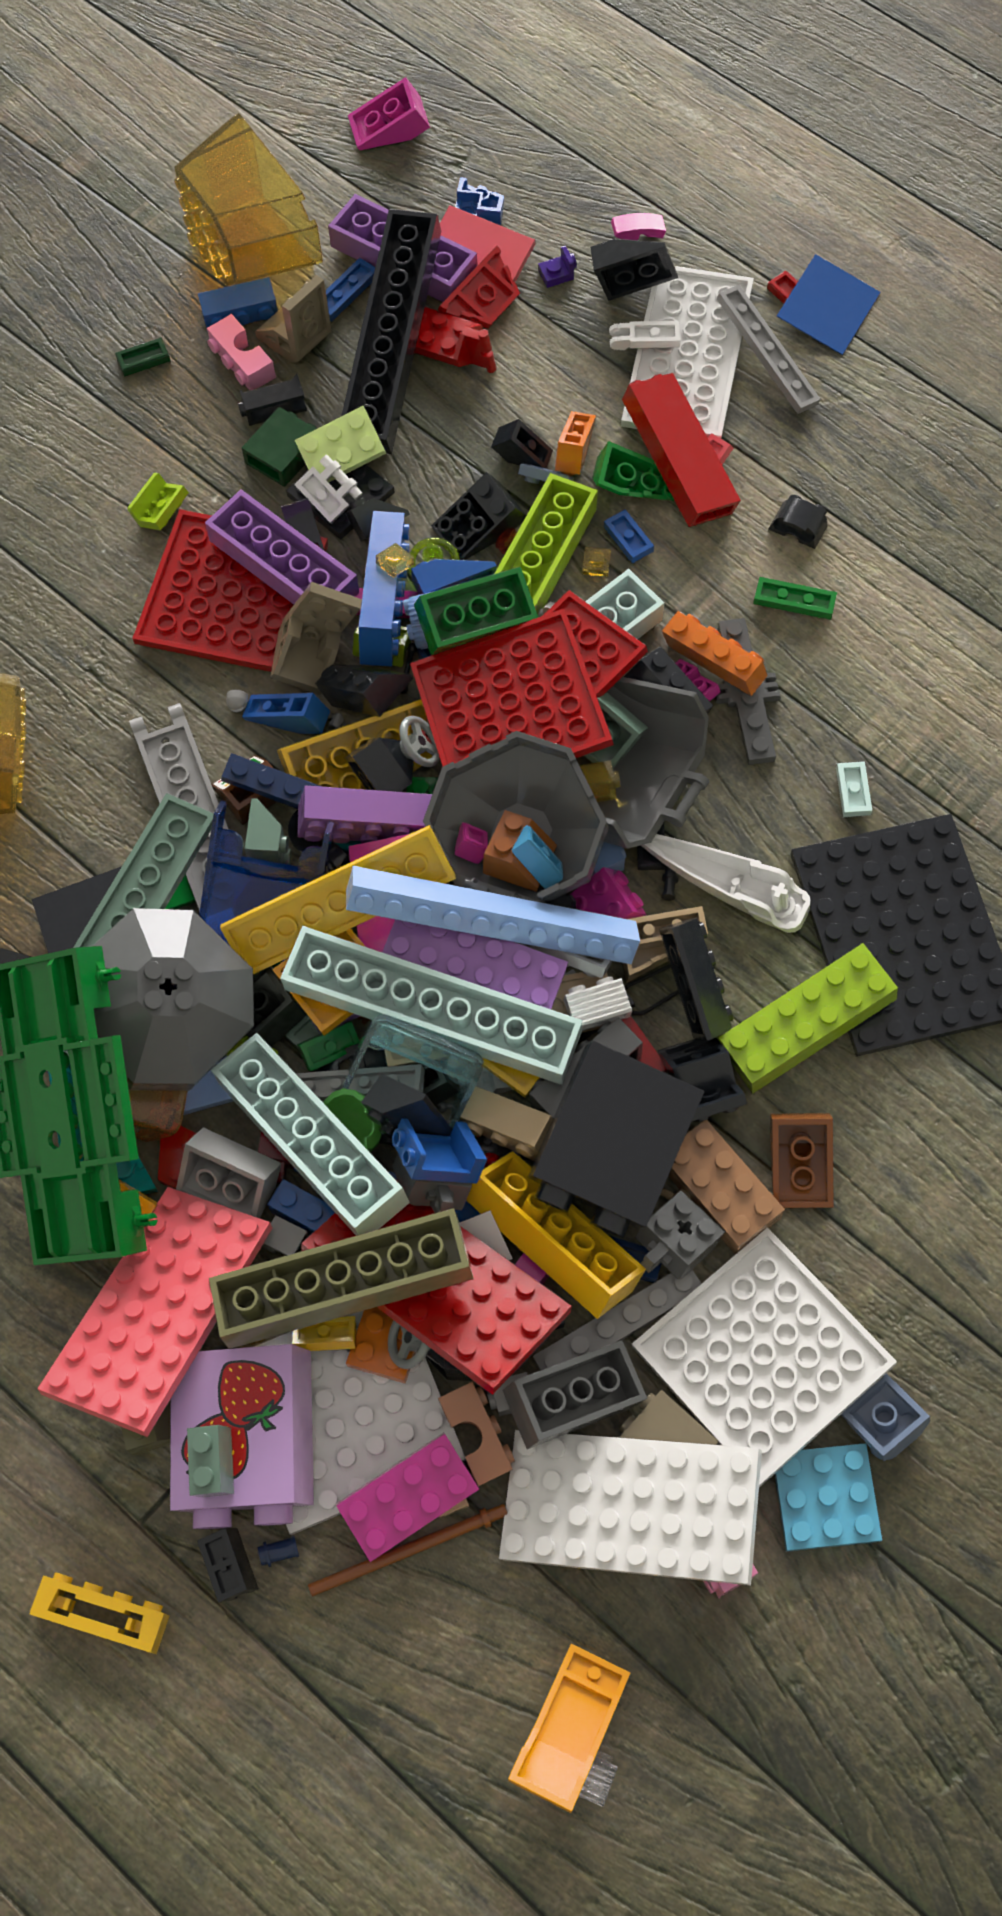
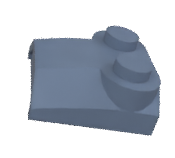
M887 1373L841 1414L855 1432L868 1444L871 1453L883 1461L893 1459L923 1433L930 1423V1416Z

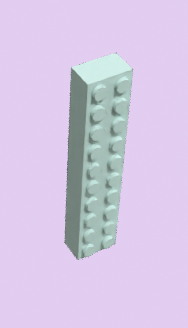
M302 926L280 978L284 989L292 993L561 1085L564 1082L582 1032L583 1020L305 926Z

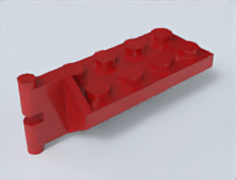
M427 307L424 308L415 353L457 367L474 364L486 368L489 373L496 371L497 368L493 352L491 351L492 346L489 333L483 329L481 324L440 313Z

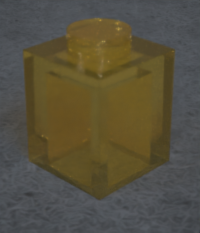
M611 760L579 765L597 802L617 799L616 788L621 787L619 772L613 771Z

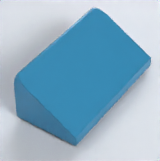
M526 825L515 842L512 852L543 888L547 889L563 880V865L536 832Z

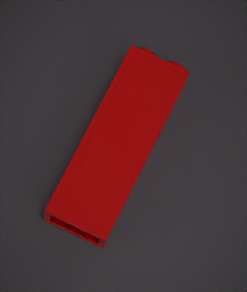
M658 374L651 379L635 380L630 383L622 401L688 527L731 515L741 499L674 374Z

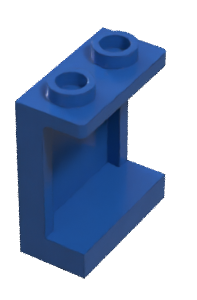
M402 1118L398 1128L393 1132V1146L396 1148L402 1164L405 1166L411 1179L477 1184L487 1158L466 1122H455L450 1136L417 1134L409 1120Z

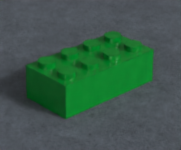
M521 567L420 595L414 603L431 656L538 618Z

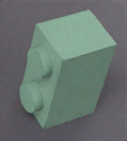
M221 1425L187 1428L190 1496L212 1497L234 1494L231 1428Z

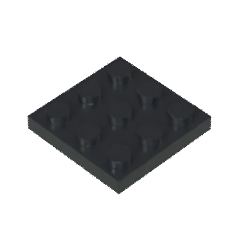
M366 464L346 474L349 479L353 478L357 482V487L363 493L357 500L364 497L366 501L374 498L385 502L395 493L394 486ZM336 479L329 482L336 491L342 486ZM294 484L286 490L287 497L293 502L306 498ZM349 493L343 498L349 505L357 501ZM309 501L314 518L340 540L354 529L346 515V512L352 509L351 505L331 524Z

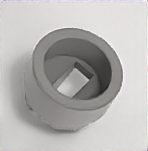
M241 690L228 691L226 703L229 709L233 712L243 711L248 703V694Z

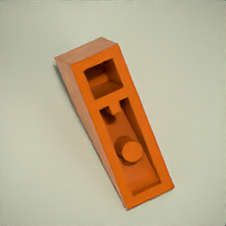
M571 411L558 441L555 471H561L567 475H580L585 463L596 415Z

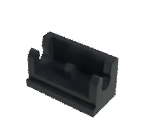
M223 1528L197 1540L218 1603L238 1599L237 1596L252 1593L259 1589L238 1528Z

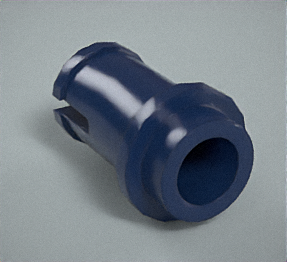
M295 1536L267 1544L265 1541L262 1546L257 1547L261 1566L268 1565V1567H272L271 1563L299 1557Z

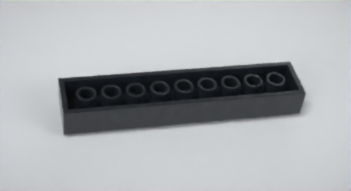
M389 209L341 415L343 416L364 406L386 454H392L442 232L438 215L434 213Z

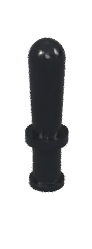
M668 866L665 867V874L662 875L664 890L661 898L671 901L676 896L674 894L675 883L679 881V876Z

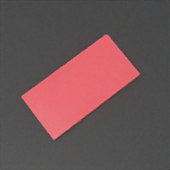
M449 205L440 222L441 236L476 252L478 265L497 245L501 250L500 257L504 266L508 265L514 282H516L536 244L533 238Z

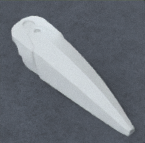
M659 834L655 835L651 843L641 845L683 878L729 905L750 914L754 919L791 933L800 930L808 916L811 906L810 896L806 891L800 889L794 883L793 878H790L789 874L784 870L761 864L758 860Z

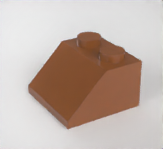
M505 810L485 850L483 874L537 892L540 883L513 854V846L526 825L536 832L553 853L556 851L557 844L531 818Z

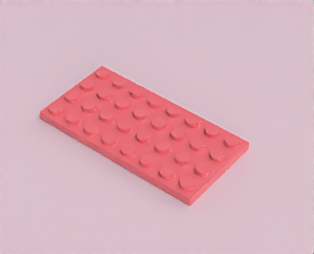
M167 1187L153 1212L157 1215V1218L148 1219H158L157 1224L144 1227L147 1251L121 1258L38 1387L40 1394L145 1437L149 1436L217 1322L209 1278L249 1267L273 1229L269 1221Z

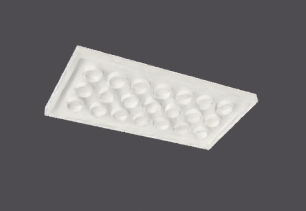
M675 266L678 273L677 279L651 288L644 321H679L680 347L638 348L630 383L635 380L651 379L658 374L666 375L673 373L707 438L711 433L722 438L742 335L717 301V296L724 290L740 285L750 299L754 278ZM624 407L621 427L637 429L626 407Z
M515 1430L512 1452L515 1462L511 1463L513 1470L510 1471L505 1507L508 1514L504 1516L499 1559L512 1562L751 1586L762 1450L759 1448L565 1434L533 1448L526 1449L519 1430Z

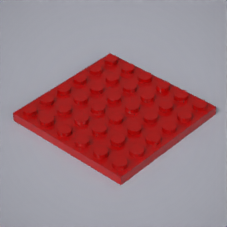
M179 509L133 635L134 644L271 672L279 629L284 617L294 604L209 541L205 522L212 515ZM320 537L326 552L328 538Z
M565 609L410 663L442 766L452 762L455 764L469 757L470 753L488 744L493 745L506 739V735L514 731L569 747L575 758L614 745Z

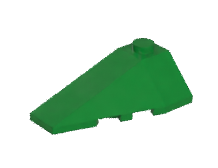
M610 441L607 442L596 460L592 476L596 486L622 496L675 501L653 459Z

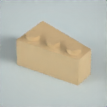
M702 906L627 919L636 921L640 937V943L632 964L623 963L627 983L669 961L660 935V928L690 918H698L699 922L704 924L708 935Z
M475 1086L459 1115L461 1120L468 1124L473 1135L477 1137L483 1135L497 1145L513 1150L532 1161L535 1160L553 1120L549 1114Z

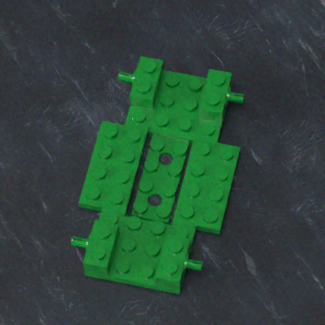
M102 946L76 947L0 964V1037L3 1056H0V1178L21 1176L34 1265L116 1258L147 1251L144 1227L155 1226L158 1222V1219L148 1220L157 1218L155 1213L142 1214L138 1189L120 1191L116 1163L136 1160L139 1157L121 1036L115 1035L98 1038L94 1010L111 1007L108 981L121 978V974L112 975L121 972L118 967L105 968ZM69 1063L71 1067L73 1086L71 1083L68 1082L66 1069L68 1068ZM46 1071H49L52 1077L49 1087L46 1086L43 1080V1075ZM73 1095H75L78 1117L72 1112L71 1099ZM78 1123L82 1147L77 1143L75 1130L78 1127ZM55 1131L58 1132L61 1138L59 1147H56L52 1141Z

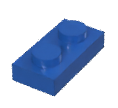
M626 509L604 521L605 530L631 563L654 552L653 543Z

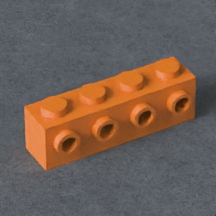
M677 611L662 630L668 647L750 696L754 694L768 676L763 663L764 660L759 654L754 651L750 653L745 651L737 641L723 638L715 628L711 626L706 628L691 614L686 616Z

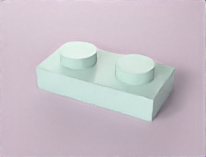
M865 762L837 763L836 772L843 817L870 816L872 804Z

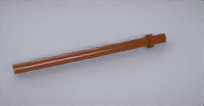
M501 1504L487 1511L483 1508L479 1510L480 1514L385 1552L371 1562L368 1559L308 1584L311 1596H316L482 1526L486 1528L491 1527L492 1522L502 1519L508 1514L505 1505Z

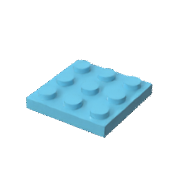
M866 1443L801 1450L774 1474L786 1552L882 1541Z

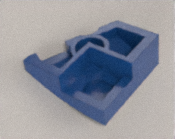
M460 177L455 207L501 226L504 196L496 192H490L481 185L474 188L467 184L466 178Z

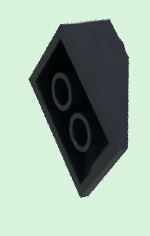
M612 239L590 247L594 272L608 301L678 278V273L665 242Z

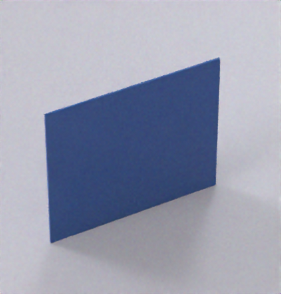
M815 254L776 317L843 355L879 296L880 291Z

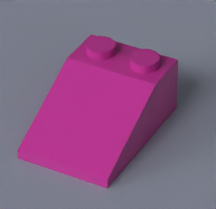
M406 77L348 115L359 150L408 141L430 128L421 97Z

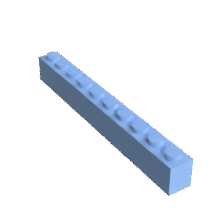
M357 866L352 867L346 889V910L616 962L632 964L640 943L637 923L633 920Z

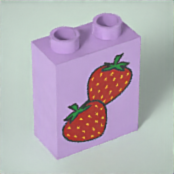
M293 1344L199 1351L171 1397L170 1511L193 1513V1529L231 1528L232 1510L254 1509V1525L257 1526L293 1524L294 1506L314 1505L311 1351ZM212 1425L230 1427L232 1435L234 1494L212 1497L190 1496L187 1428Z

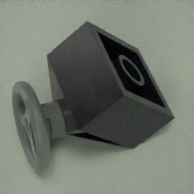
M408 716L400 725L399 734L401 740L381 737L371 738L344 757L366 790L401 792L412 784L414 761L423 767H433L439 762L440 757L430 725L425 720L417 716ZM411 725L413 733L408 736V727ZM421 728L426 732L431 743H429L426 737L422 734ZM427 751L432 755V758L426 759L420 756V754Z
M393 1320L388 1334V1352L396 1366L402 1369H411L421 1363L426 1357L447 1380L473 1381ZM401 1327L403 1333L402 1345L398 1352L397 1336ZM409 1351L417 1352L412 1358L407 1359Z

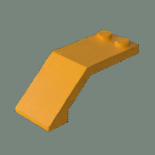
M571 1644L524 1747L520 1751L508 1781L571 1813L625 1688L630 1672Z

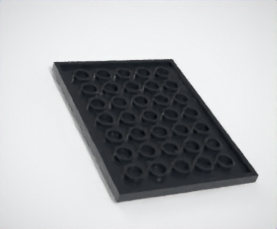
M952 814L791 850L790 855L801 889L810 896L811 906L809 913L826 966H829L864 943L898 987L897 999L848 1031L856 1057L1002 1023V952Z

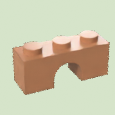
M473 1382L438 1398L451 1429L468 1423L476 1426L481 1433L482 1443L479 1449L465 1456L467 1465L478 1487L513 1470L510 1464L515 1462V1459L508 1444L502 1446L497 1434L502 1431L495 1416L488 1417L484 1405L488 1404V1401L481 1386L475 1388Z

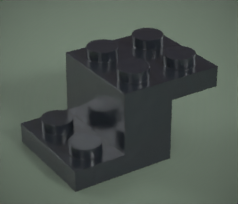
M716 1037L708 1041L692 1039L658 1050V1054L669 1075L704 1090L692 1121H705L711 1115L720 1112H734L740 1106L747 1104L745 1093L736 1084L729 1051Z

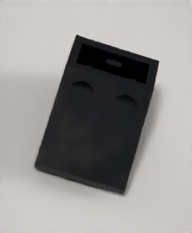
M486 472L431 527L457 560H466L508 536L524 521L527 515L502 484Z

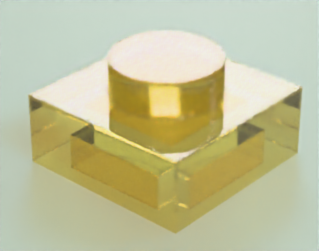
M394 543L376 555V564L394 578L414 565V557L397 543Z
M585 547L583 575L608 577L611 549Z

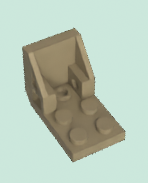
M316 275L309 282H306L296 294L285 301L280 310L255 331L258 340L291 363L299 362L332 332L324 279Z
M311 582L282 621L278 632L270 678L320 695L321 691L315 683L321 677L322 672L327 667L333 665L339 648L341 632L361 609L362 599Z

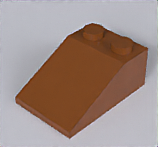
M830 1113L770 1114L773 1196L783 1208H834L833 1118Z

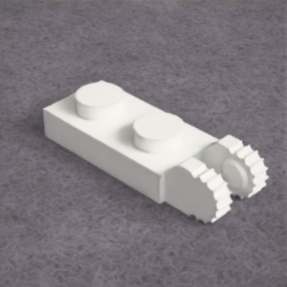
M633 321L614 324L609 328L610 335L613 336L610 339V347L614 350H626L629 347H680L679 321Z

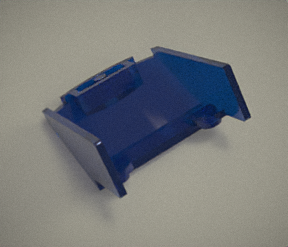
M220 801L213 815L199 916L229 945L220 929L221 924L327 874L335 822H328L324 832L322 847L309 846L305 848L300 855L298 866L242 856L244 843L241 835L233 830L223 829L227 802Z

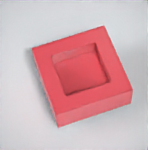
M711 433L708 440L723 465L734 448L731 444Z

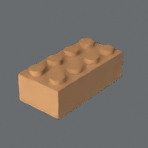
M708 1120L701 1122L686 1134L668 1177L679 1189L683 1188L689 1194L691 1200L725 1231L721 1239L736 1255L767 1227L770 1228L782 1218L785 1209Z

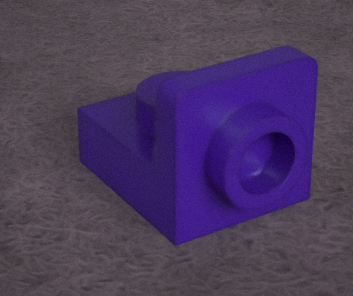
M566 246L561 247L560 257L538 263V271L547 288L574 280V269L577 268L574 254H570Z

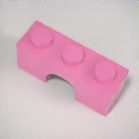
M232 314L207 328L209 335L207 342L214 354L218 353L221 356V360L228 370L232 369L234 371L235 377L241 385L245 384L249 390H254L276 378L273 361L260 346L249 351H241L249 346L244 327Z

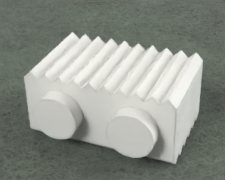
M606 977L596 982L597 986L586 988L585 985H578L568 990L569 994H566L564 997L567 1013L569 1016L583 1020L582 1031L601 1026L607 1021L614 1022L618 1017L621 1020L630 1017L632 1008L622 979L614 980L613 977Z

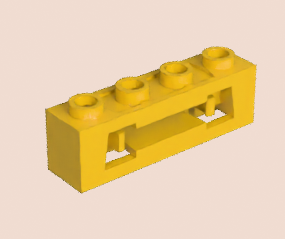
M57 1572L54 1573L53 1578L43 1575L29 1613L30 1615L157 1655L170 1616L161 1612L162 1605L146 1600L143 1606L131 1603L133 1596L115 1591L113 1597L101 1594L103 1587L89 1582H84L82 1588L71 1584L72 1577ZM65 1592L76 1595L75 1599L128 1616L131 1615V1612L143 1616L142 1621L129 1617L127 1619L124 1629L139 1633V1638L136 1639L124 1635L125 1630L73 1613H69V1616L66 1617L55 1613L57 1608L69 1612L73 1611L76 1601L63 1597Z

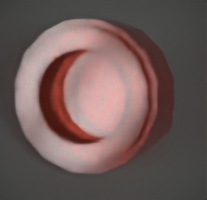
M509 528L497 539L496 548L502 554H506L517 531L514 528Z

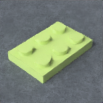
M364 406L295 440L308 470L314 467L319 473L326 469L320 463V460L325 455H328L332 461L336 460L341 465L340 469L347 474L386 454ZM332 476L327 480V482L329 483L335 480V478Z

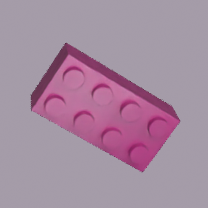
M443 1432L339 1501L336 1507L371 1562L478 1491L479 1488Z

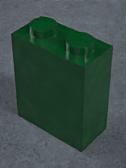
M278 407L243 445L242 452L245 464L285 487L306 464L295 440L316 430L317 427L302 421L293 412H287Z

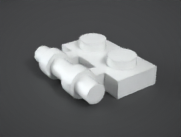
M325 455L320 460V463L326 468L322 473H319L312 467L294 485L332 524L350 506L343 498L349 493L357 500L363 493L357 487V482L353 478L349 479L340 469L341 465L336 460L332 461L328 455ZM332 476L342 485L337 491L327 482Z

